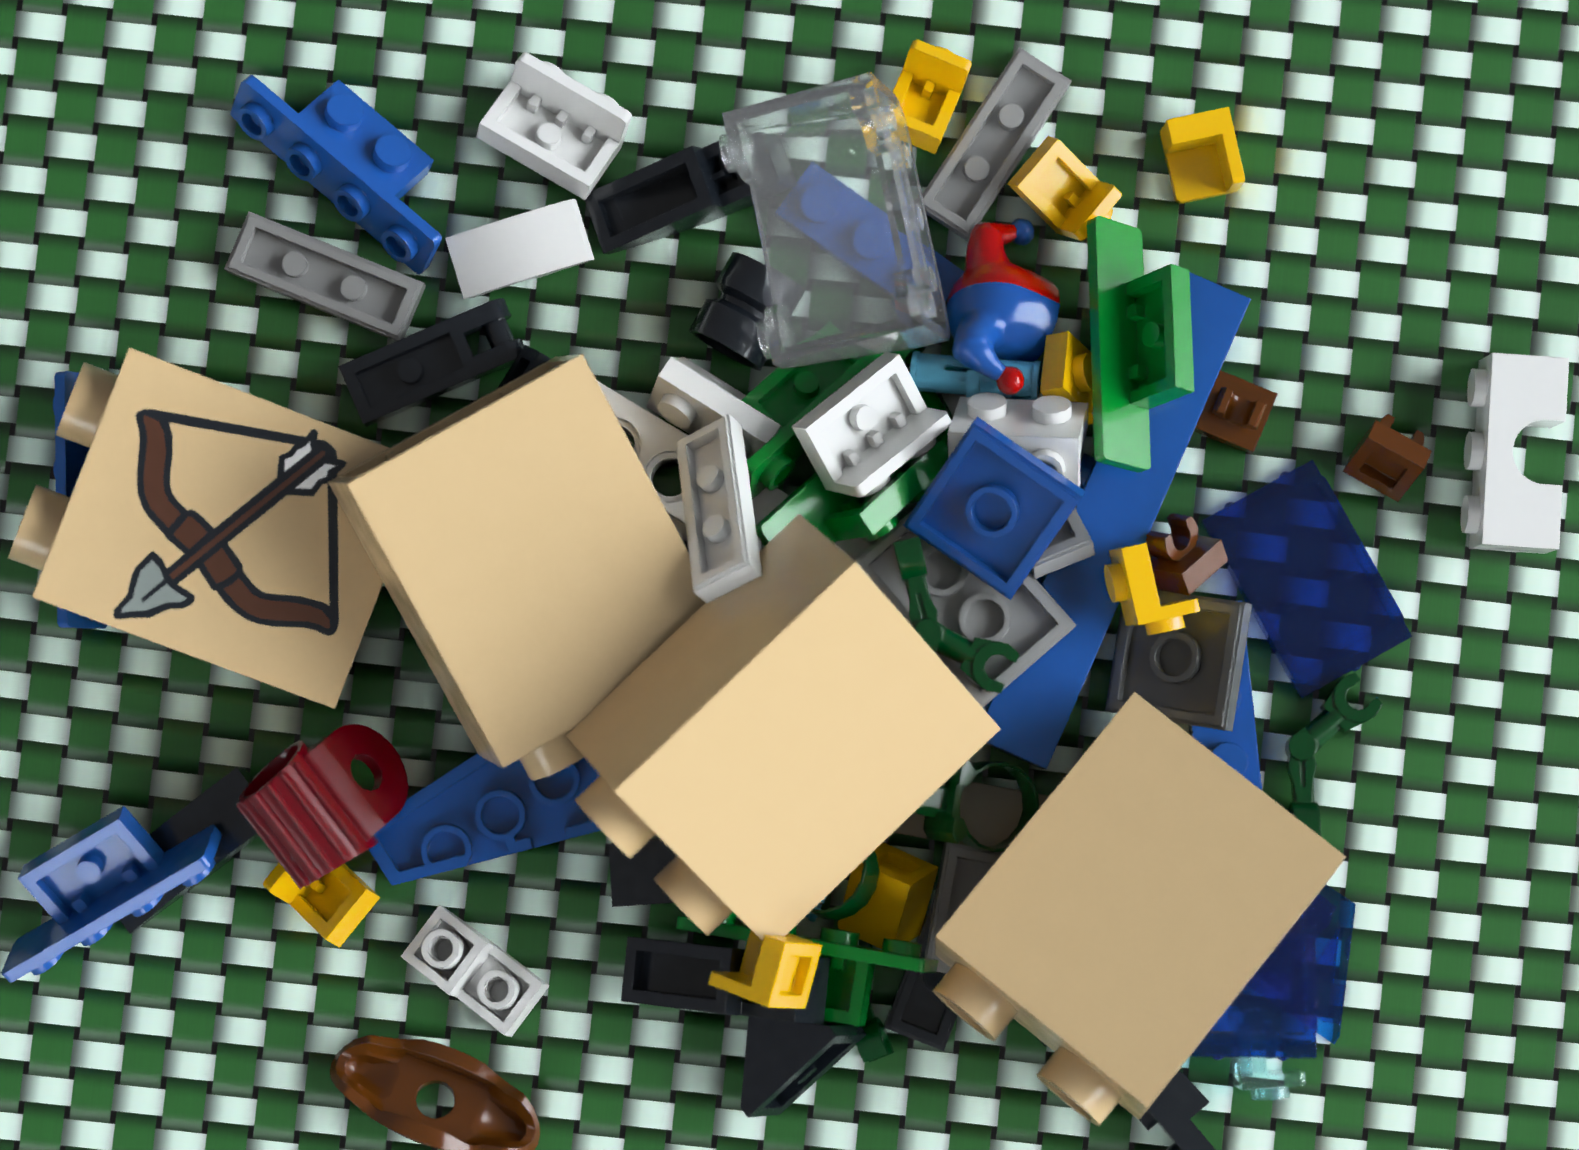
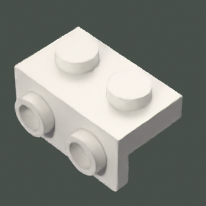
M523 52L515 63L510 82L479 123L476 138L586 200L620 151L632 115L628 110L619 106L610 96L597 93L565 75L556 65L547 61H541L531 54Z
M884 352L791 427L826 490L855 497H866L883 489L889 483L890 475L909 459L919 457L929 451L936 444V437L950 427L952 420L947 411L927 408L900 354Z
M672 356L670 357L656 379L646 406L688 434H692L730 414L742 425L747 460L775 436L781 426L743 402L742 399L746 395L685 357H680L678 360Z
M991 392L959 398L948 430V458L972 422L979 417L1080 487V455L1088 429V403L1070 402L1067 398L1054 395L1043 396L1036 400L1006 399L1000 394Z

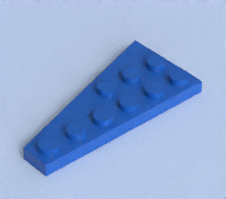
M477 753L406 799L401 811L374 834L379 843L368 850L393 886L601 831L575 801L600 774L583 757L555 774L542 779L531 780L519 759L502 768L480 757Z

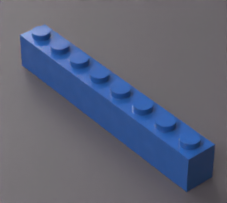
M1191 272L1190 296L1195 392L1149 409L1150 469L1137 473L1099 463L1095 457L1086 453L1083 454L1080 460V488L1085 490L1086 493L1075 509L1093 541L1095 555L1036 578L1074 621L1076 627L983 707L987 714L1001 728L985 745L1040 769H1047L1119 604V602L1113 603L1111 601L1105 583L1104 566L1111 564L1109 550L1146 542V535L1154 524L1251 300L1246 296Z

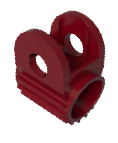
M348 724L339 727L310 747H307L303 741H298L283 750L249 782L241 793L236 806L298 888L301 889L379 843L374 834L393 819L403 808L408 794V779L402 759L393 745L383 735L364 725ZM352 759L360 760L370 768L374 777L373 790H366L356 783L350 768Z

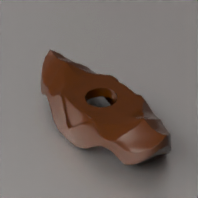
M368 1035L357 1038L345 1045L336 1054L331 1063L330 1077L340 1092L373 1120L417 1143L439 1150H535L539 1143L540 1125L535 1109L528 1098L521 1091L502 1079L485 1063L454 1048L423 1039H397ZM429 1084H442L454 1096V1106L444 1117L429 1118L423 1115L417 1107L416 1098L419 1091Z

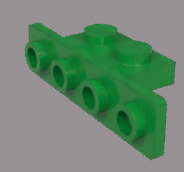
M1097 216L1087 221L1094 457L1099 463L1140 473L1151 467L1149 409L1195 392L1189 269L1169 264L1144 275L1141 230L1102 216Z
M920 306L914 308L865 354L829 323H826L742 399L743 402L781 425L777 434L747 460L752 500L765 488L773 491L782 485L794 470L795 461L805 452L791 426L884 352L900 354L906 368H909L911 365L913 351L924 352L928 343L925 335L929 316Z
M919 391L927 408L946 411L936 393ZM949 427L936 437V444L929 451L905 462L890 475V481L883 489L870 496L855 497L828 491L815 472L756 525L758 538L765 547L798 514L804 517L834 544L837 541L862 537L870 542L884 536L899 523V518L896 515L908 503L920 501L947 461L948 446L946 442L948 441Z
M733 912L710 935L746 941V949L751 929L745 925L735 924L737 915ZM687 916L677 917L676 929L705 934ZM798 924L789 933L796 935ZM821 927L820 939L796 935L823 945L820 957L830 958L824 1020L853 1026H865L875 964L922 973H937L939 960L920 957L922 944L884 938L882 950L858 946L860 933Z

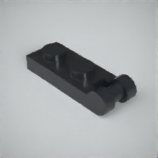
M504 298L484 303L338 366L363 425L368 427L493 372L511 367L523 349L524 343L520 338L514 339L507 322L511 317V313ZM483 330L491 349L474 356L466 336Z

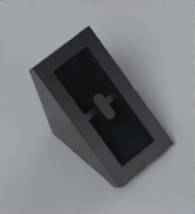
M749 1017L741 1109L747 1118L780 1115L867 1034L861 1026L824 1020V1024Z

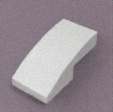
M569 199L445 238L463 299L474 298L528 279L540 278L594 260L576 199Z
M441 905L436 908L400 956L445 993L458 998L500 1033L508 1037L514 1035L549 988L547 983Z

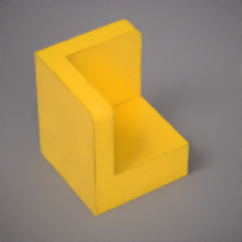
M1229 107L1166 120L1160 130V137L1174 199L1177 203L1183 204L1235 193L1241 188L1245 182V175Z
M884 842L874 850L877 855L880 872L877 888L871 899L855 915L838 920V928L840 930L860 933L859 939L882 949L884 938L910 942L919 935L939 868ZM863 862L850 874L844 901L854 893L861 881Z
M750 930L740 971H711L708 984L766 1007L806 1009L823 945L791 933L785 936L764 935L762 941Z

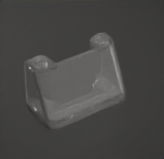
M868 72L722 113L726 134L719 136L721 157L729 173L738 172L740 178L750 186L774 304L766 306L765 320L757 323L758 341L764 357L767 360L772 359L775 366L785 369L925 347L948 341L950 338L948 315L911 139L903 109L896 95L874 74Z

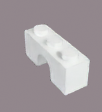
M1491 353L1479 361V369H1471L1468 379L1467 400L1470 407H1476L1475 432H1468L1466 436L1464 466L1466 470H1473L1472 495H1465L1463 498L1460 517L1462 533H1470L1469 549L1540 554L1559 550L1563 485L1539 484L1527 479L1521 474L1515 464L1513 446L1517 435L1525 427L1553 428L1566 422L1569 358Z

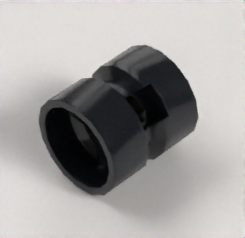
M732 252L716 281L721 295L719 298L705 300L689 331L718 352L747 367L761 371L777 342V336L773 331L774 325L788 323L804 291L790 279L763 263L746 255Z

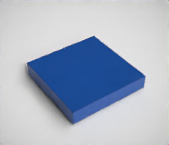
M977 417L903 526L1011 600L1086 491Z

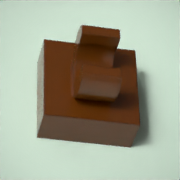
M1220 370L1194 431L1245 453L1252 454L1255 451L1278 394Z
M1387 414L1380 422L1375 420L1350 454L1343 472L1399 502L1424 470L1432 451L1423 446L1425 437L1424 433L1419 430L1410 439L1391 429L1395 417Z
M1171 513L1167 516L1168 524L1171 528L1170 534L1150 531L1146 535L1157 590L1190 595L1228 561L1221 539L1198 535L1197 523L1191 516Z

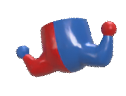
M1021 218L1015 219L1011 224L981 222L975 225L971 231L966 248L964 273L953 285L946 305L947 325L954 338L952 348L954 358L972 370L995 380L999 390L1007 395H1014L1023 388L1024 376L1018 368L1005 366L1000 359L1036 361L1045 349L1046 335L1053 334L1060 307L1059 290L1053 282L1030 270L1012 264L1005 253L1003 245L1010 242L1027 245L1034 237L1032 223Z

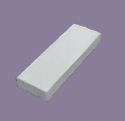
M730 414L676 442L693 592L706 603L762 576L742 425Z

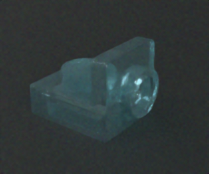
M1252 1006L1227 1009L1232 1080L1235 1087L1242 1091L1250 1090L1251 1100H1278L1290 1097L1289 1087L1306 1085L1305 1072L1296 1067L1267 1070L1266 1059L1275 1058L1276 1044L1273 1024L1271 1020L1263 1021L1262 1010Z

